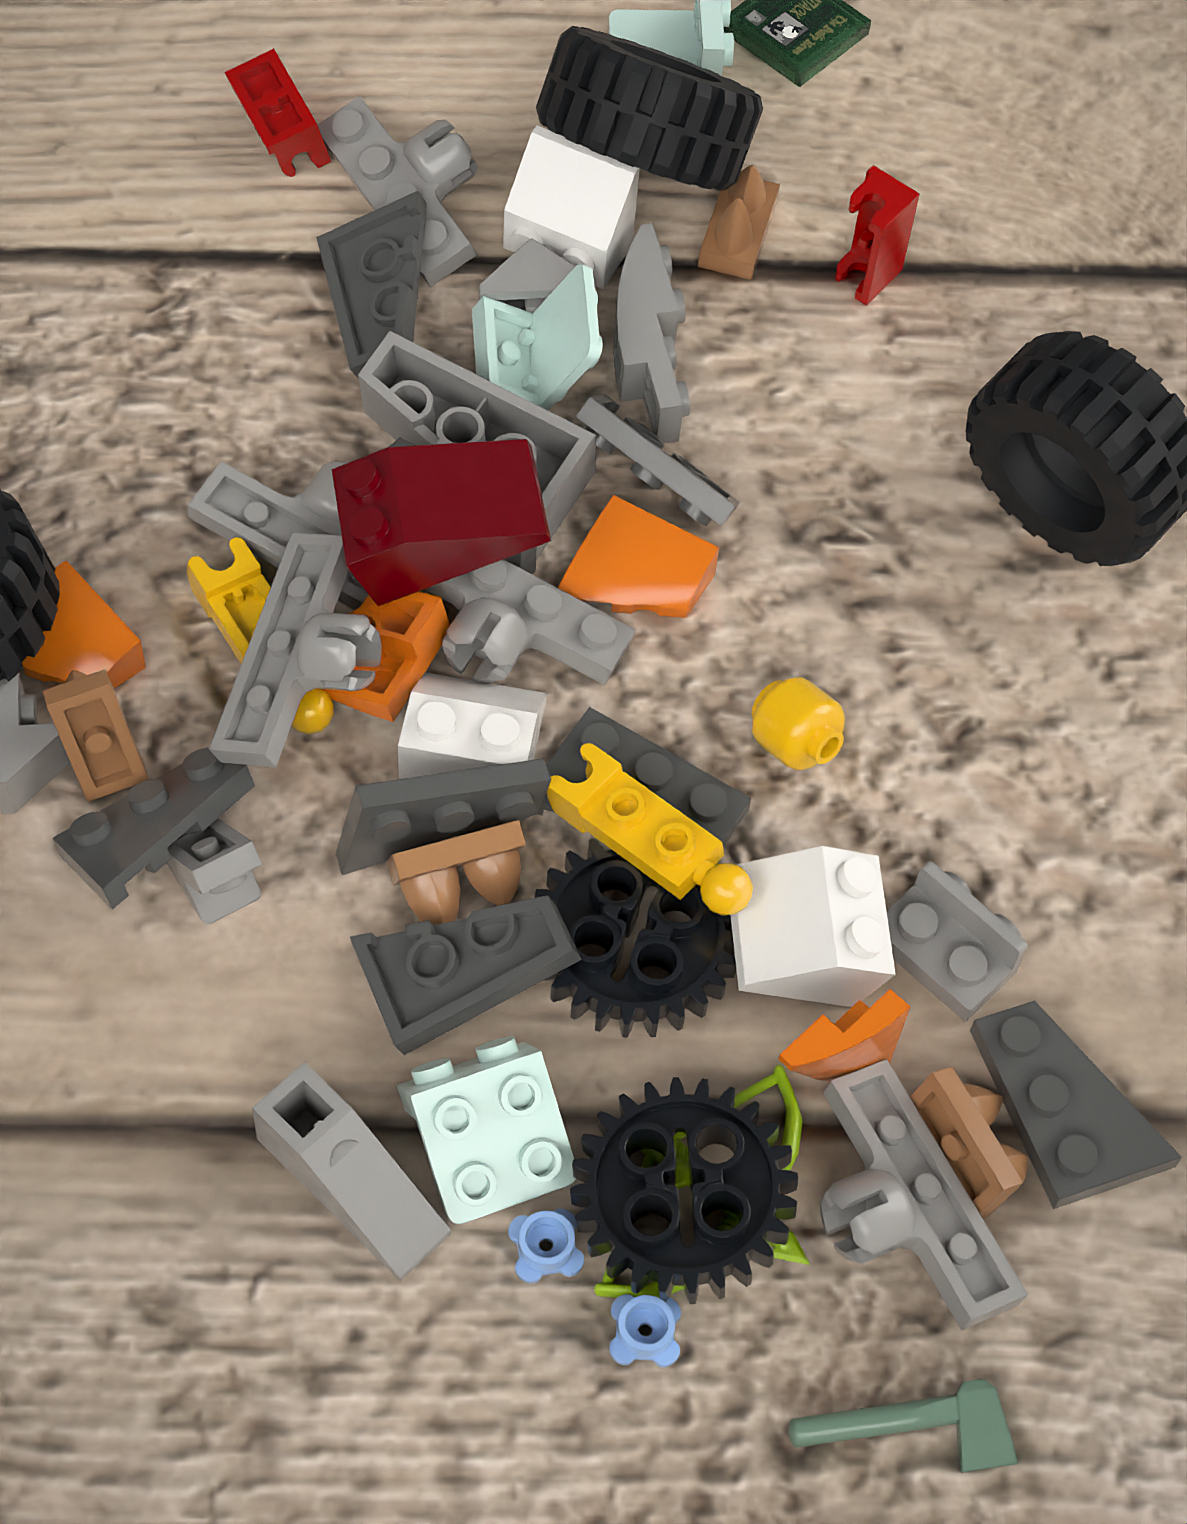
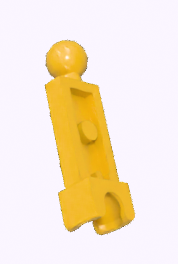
M235 537L229 542L230 551L235 558L231 567L222 571L213 570L201 557L192 556L187 563V575L195 597L209 618L212 617L237 659L242 664L271 587L261 574V566L245 541ZM320 688L306 692L300 701L291 726L297 732L305 734L318 733L324 730L330 724L334 715L335 706L330 695Z
M586 743L580 748L583 760L587 761L585 769L586 781L571 783L559 775L550 777L551 782L546 793L548 801L557 815L583 834L586 831L678 899L681 900L697 884L700 886L703 902L712 912L722 916L734 915L747 907L753 891L751 878L738 865L733 863L717 864L724 856L722 841L630 775L623 772L621 763L594 744Z

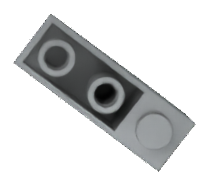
M305 1062L252 1107L257 1140L399 1281L406 1277L451 1234L450 1228L353 1108Z

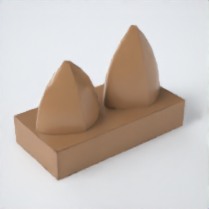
M754 164L743 169L739 174L737 182L731 187L720 191L699 252L698 267L752 280L780 189V184L763 180L761 173Z
M106 669L89 675L72 670L65 683L43 690L47 709L87 802L149 780L144 762Z
M517 820L392 854L387 860V865L393 886L401 885L410 908L421 922L429 920L433 925L456 921L460 901V884L457 868L463 867L471 885L481 896L497 906L509 904L515 895L520 880L521 860L519 850L526 846L520 822Z
M953 1067L932 1072L910 1098L981 1217H989L1023 1184L1027 1173L1029 1156L1011 1146L999 1143L989 1127L996 1120L1003 1101L1002 1095L977 1085L962 1083Z

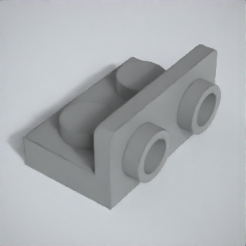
M928 861L919 870L914 886L886 911L893 959L964 1022H967L1016 974L1028 948V944L1021 938L1019 930L1008 918L1001 914H993L972 896L970 889L960 877L952 872H944L932 861Z

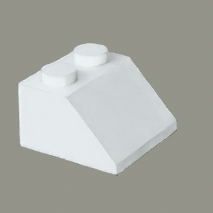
M536 125L530 135L504 209L503 248L515 253L530 238H533L572 265L583 264L591 267L595 286L604 289L627 254L633 241L640 168L626 165L616 159L593 152L587 147L565 139L562 135L555 134L546 128Z
M425 672L411 691L398 743L399 779L534 760L547 693L491 683H477L468 679Z
M819 846L736 864L744 869L751 878L753 885L752 897L747 907L737 914L730 915L739 991L852 1007L859 1000L863 1001L896 975L879 857L877 855Z

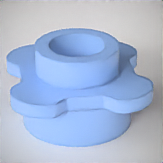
M565 1209L539 1211L529 1217L520 1215L512 1220L509 1225L508 1235L517 1245L519 1259L515 1265V1272L522 1281L536 1283L543 1275L561 1273L564 1276L572 1277L580 1272L584 1264V1255L575 1246L574 1231L576 1223L575 1216ZM544 1240H548L552 1243L553 1248L550 1251H543L540 1249L539 1244Z
M625 1294L616 1298L611 1306V1316L616 1321V1337L609 1345L611 1357L621 1365H629L634 1360H651L659 1367H668L674 1364L680 1354V1347L674 1340L675 1323L679 1321L681 1316V1309L678 1303L670 1297L664 1302L660 1298L651 1295H641L634 1298L632 1295ZM648 1325L652 1329L651 1335L642 1336L638 1331L639 1327Z

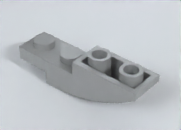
M648 223L640 226L630 245L622 267L614 329V368L620 401L643 399L653 433L659 437L658 439L662 443L679 441L682 417L689 416L690 399L685 381L677 382L674 374L677 364L675 350L677 324L685 322L686 312L681 289H673L670 282L672 278V260L667 245H659L653 223Z

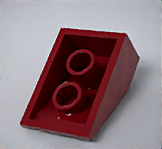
M527 439L387 447L331 469L346 566L378 607L551 541L532 446Z

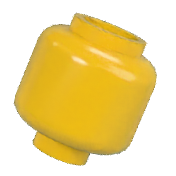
M802 677L774 681L767 685L755 699L751 713L753 718V736L761 747L785 766L797 771L810 769L817 764L829 762L840 751L844 741L842 733L845 725V714L842 706L811 681Z

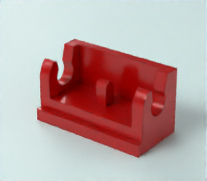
M274 48L224 72L269 155H275L277 163L285 175L289 177L295 176L296 172L292 159L302 152H307L310 160L317 168L331 162L319 127Z
M874 165L867 170L865 181L851 194L849 212L855 213L858 211L851 250L839 261L835 273V280L837 282L845 279L852 270H860L866 273L865 279L861 280L854 297L866 306L903 270L920 193Z

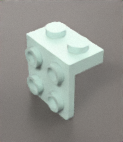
M695 0L693 11L617 9L609 15V34L615 37L624 38L662 51L668 55L711 70L721 76L723 66H732L733 33H724V27H729L731 0Z
M577 264L533 313L483 296L472 308L476 374L546 410H549L556 402L561 401L569 388L588 369L596 365L602 352L603 342L601 336H599L597 317L598 294L594 287L592 268L583 264Z
M514 1036L486 1042L475 1048L476 1058L453 1066L450 1058L438 1059L422 1064L411 1070L412 1080L397 1085L404 1111L417 1122L444 1212L456 1224H463L564 1188L576 1180L573 1177L572 1171L573 1153L542 1052L524 1041L516 1044Z

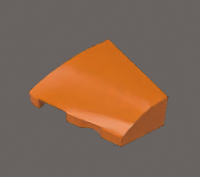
M613 495L578 549L558 589L581 601L612 603L611 612L632 614L638 610H650L659 616L686 618L715 576L720 547Z
M67 560L55 567V575L59 580L60 596L56 605L58 610L51 631H43L45 640L41 649L34 658L27 656L22 662L25 675L42 682L56 681L65 683L72 670L89 675L106 669L112 686L115 689L145 669L146 665L141 640Z
M418 591L379 607L370 596H367L358 609L345 613L366 615L369 619V624L379 632L382 645L381 662L379 666L354 667L353 670L375 671L376 674L374 681L359 691L323 690L330 695L332 700L369 715L394 722L410 697L412 689L419 679L422 678L441 648L443 639L447 634L446 631L450 626L442 598L439 596Z
M889 989L870 1008L863 1001L859 1000L835 1023L822 1014L779 1055L778 1060L790 1071L816 1080L829 1082L886 1059L890 1063L911 1006L893 990Z

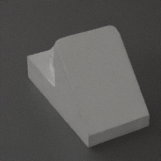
M20 673L9 682L5 678L0 680V811L3 815L15 814L71 763L54 723L39 724L36 695H25Z
M217 818L202 832L184 833L167 848L171 855L167 865L199 918L205 924H212L257 901L261 897V890L252 870L261 866L262 863L253 842Z

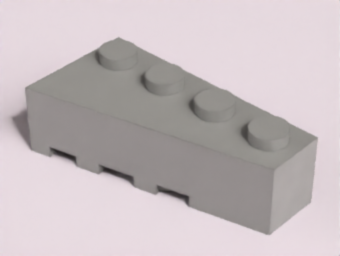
M392 331L388 332L358 374L364 413L395 440L400 437L415 445L527 439L532 446L551 538L596 472L595 434ZM548 543L537 546L536 560Z

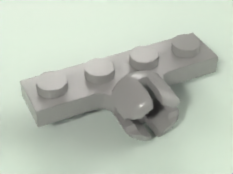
M359 96L318 124L325 145L374 211L419 191L427 203L420 274L430 287L477 256L472 244L441 204L446 195L473 178L478 169L476 161L472 159L470 148L462 136L457 132L449 133L455 127L447 120H436L408 139L407 142L398 143L390 137Z
M336 460L323 464L301 494L289 497L276 492L221 461L187 505L188 518L229 541L235 537L243 539L254 555L279 568L292 533L341 535L331 469L348 462ZM349 570L338 601L356 610L363 604L364 599L369 594Z
M291 534L209 748L220 762L276 768L298 706L306 692L316 688L359 691L374 681L376 677L375 671L353 669L355 666L375 667L380 665L382 645L379 632L369 624V619L366 615L333 613L349 571L345 561L342 535Z
M504 559L425 589L450 602L459 610V613L446 631L447 634L443 639L442 647L448 663L459 674L465 671L474 655L484 659L472 678V681L477 683L489 684L505 679L522 652L532 648L540 650L606 685L636 629Z
M883 1060L831 1080L823 1094L860 1155L865 1167L864 1171L831 1183L830 1188L821 1199L820 1215L827 1235L851 1226L853 1236L834 1243L836 1251L847 1260L863 1264L898 1248L911 1249L920 1258L962 1331L1019 1306L1028 1293L888 1060Z

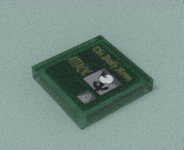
M745 0L731 11L729 27H724V33H733L734 41L795 85L801 87L869 35L871 20L843 0Z

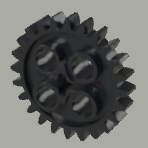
M594 838L589 840L588 859L584 860L578 854L569 850L565 856L566 873L559 869L549 868L546 882L548 889H536L534 898L548 895L556 904L582 960L543 981L555 979L551 985L550 999L553 1003L569 996L573 998L570 1014L572 1019L575 1020L581 1017L590 1009L596 1013L595 1031L600 1032L607 1025L610 1018L619 1020L621 1035L624 1038H628L632 1031L633 1023L643 1021L649 1036L656 1037L659 1019L666 1017L669 1023L679 1031L683 1029L685 1008L703 1018L706 1015L708 1006L706 995L718 1000L724 997L727 983L723 978H734L736 974L731 916H722L712 912L702 900L699 885L696 884L680 900L613 850L605 851ZM656 887L658 892L649 906L645 929L639 932L635 941L625 976L621 981H614L611 977L622 959L625 938L632 934L644 894L647 888ZM612 889L621 890L629 898L614 901L604 897L601 893ZM670 911H679L688 915L691 920L676 923L665 918L663 914ZM586 944H597L605 948L607 953L602 956L592 957L583 954L578 948ZM653 965L667 970L670 975L662 979H653L644 975L640 970Z
M673 1077L670 1085V1094L660 1097L651 1082H647L644 1085V1103L637 1105L630 1097L624 1093L619 1096V1109L621 1113L619 1119L602 1111L597 1114L598 1128L603 1137L593 1134H583L581 1137L582 1151L590 1158L574 1159L572 1162L573 1177L584 1182L570 1188L571 1204L585 1208L575 1215L577 1232L588 1233L596 1231L587 1241L588 1254L592 1258L611 1252L606 1263L607 1276L612 1279L629 1268L632 1270L631 1290L635 1294H638L648 1281L652 1280L658 1282L659 1298L664 1302L670 1297L674 1285L684 1287L689 1304H696L699 1285L707 1283L719 1299L725 1298V1279L727 1276L732 1274L744 1286L748 1287L751 1285L752 1271L749 1264L750 1260L767 1268L773 1265L774 1252L766 1241L786 1245L788 1242L789 1228L779 1219L796 1218L798 1201L785 1194L797 1190L798 1173L782 1170L791 1163L792 1148L790 1145L771 1147L778 1139L779 1124L773 1121L757 1127L756 1123L759 1118L760 1104L754 1101L738 1111L734 1108L735 1088L731 1086L716 1100L709 1098L708 1079L702 1078L694 1095L685 1094L679 1077ZM678 1132H683L687 1136L689 1180L692 1190V1217L695 1234V1244L692 1247H685L681 1242L679 1197L676 1187V1158L673 1136ZM719 1144L729 1148L734 1155L726 1162L710 1163L703 1159L699 1152L708 1145ZM642 1149H654L664 1156L661 1163L650 1168L639 1167L629 1159L632 1154ZM721 1209L734 1213L740 1219V1223L733 1229L720 1231L709 1227L704 1218L712 1211ZM648 1214L660 1215L670 1224L661 1234L653 1236L642 1234L633 1225L636 1220Z

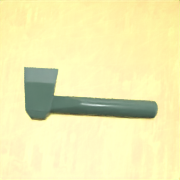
M985 1379L962 1382L954 1395L793 1418L788 1425L789 1439L793 1446L799 1448L956 1424L961 1473L1018 1464L1011 1434L996 1387Z

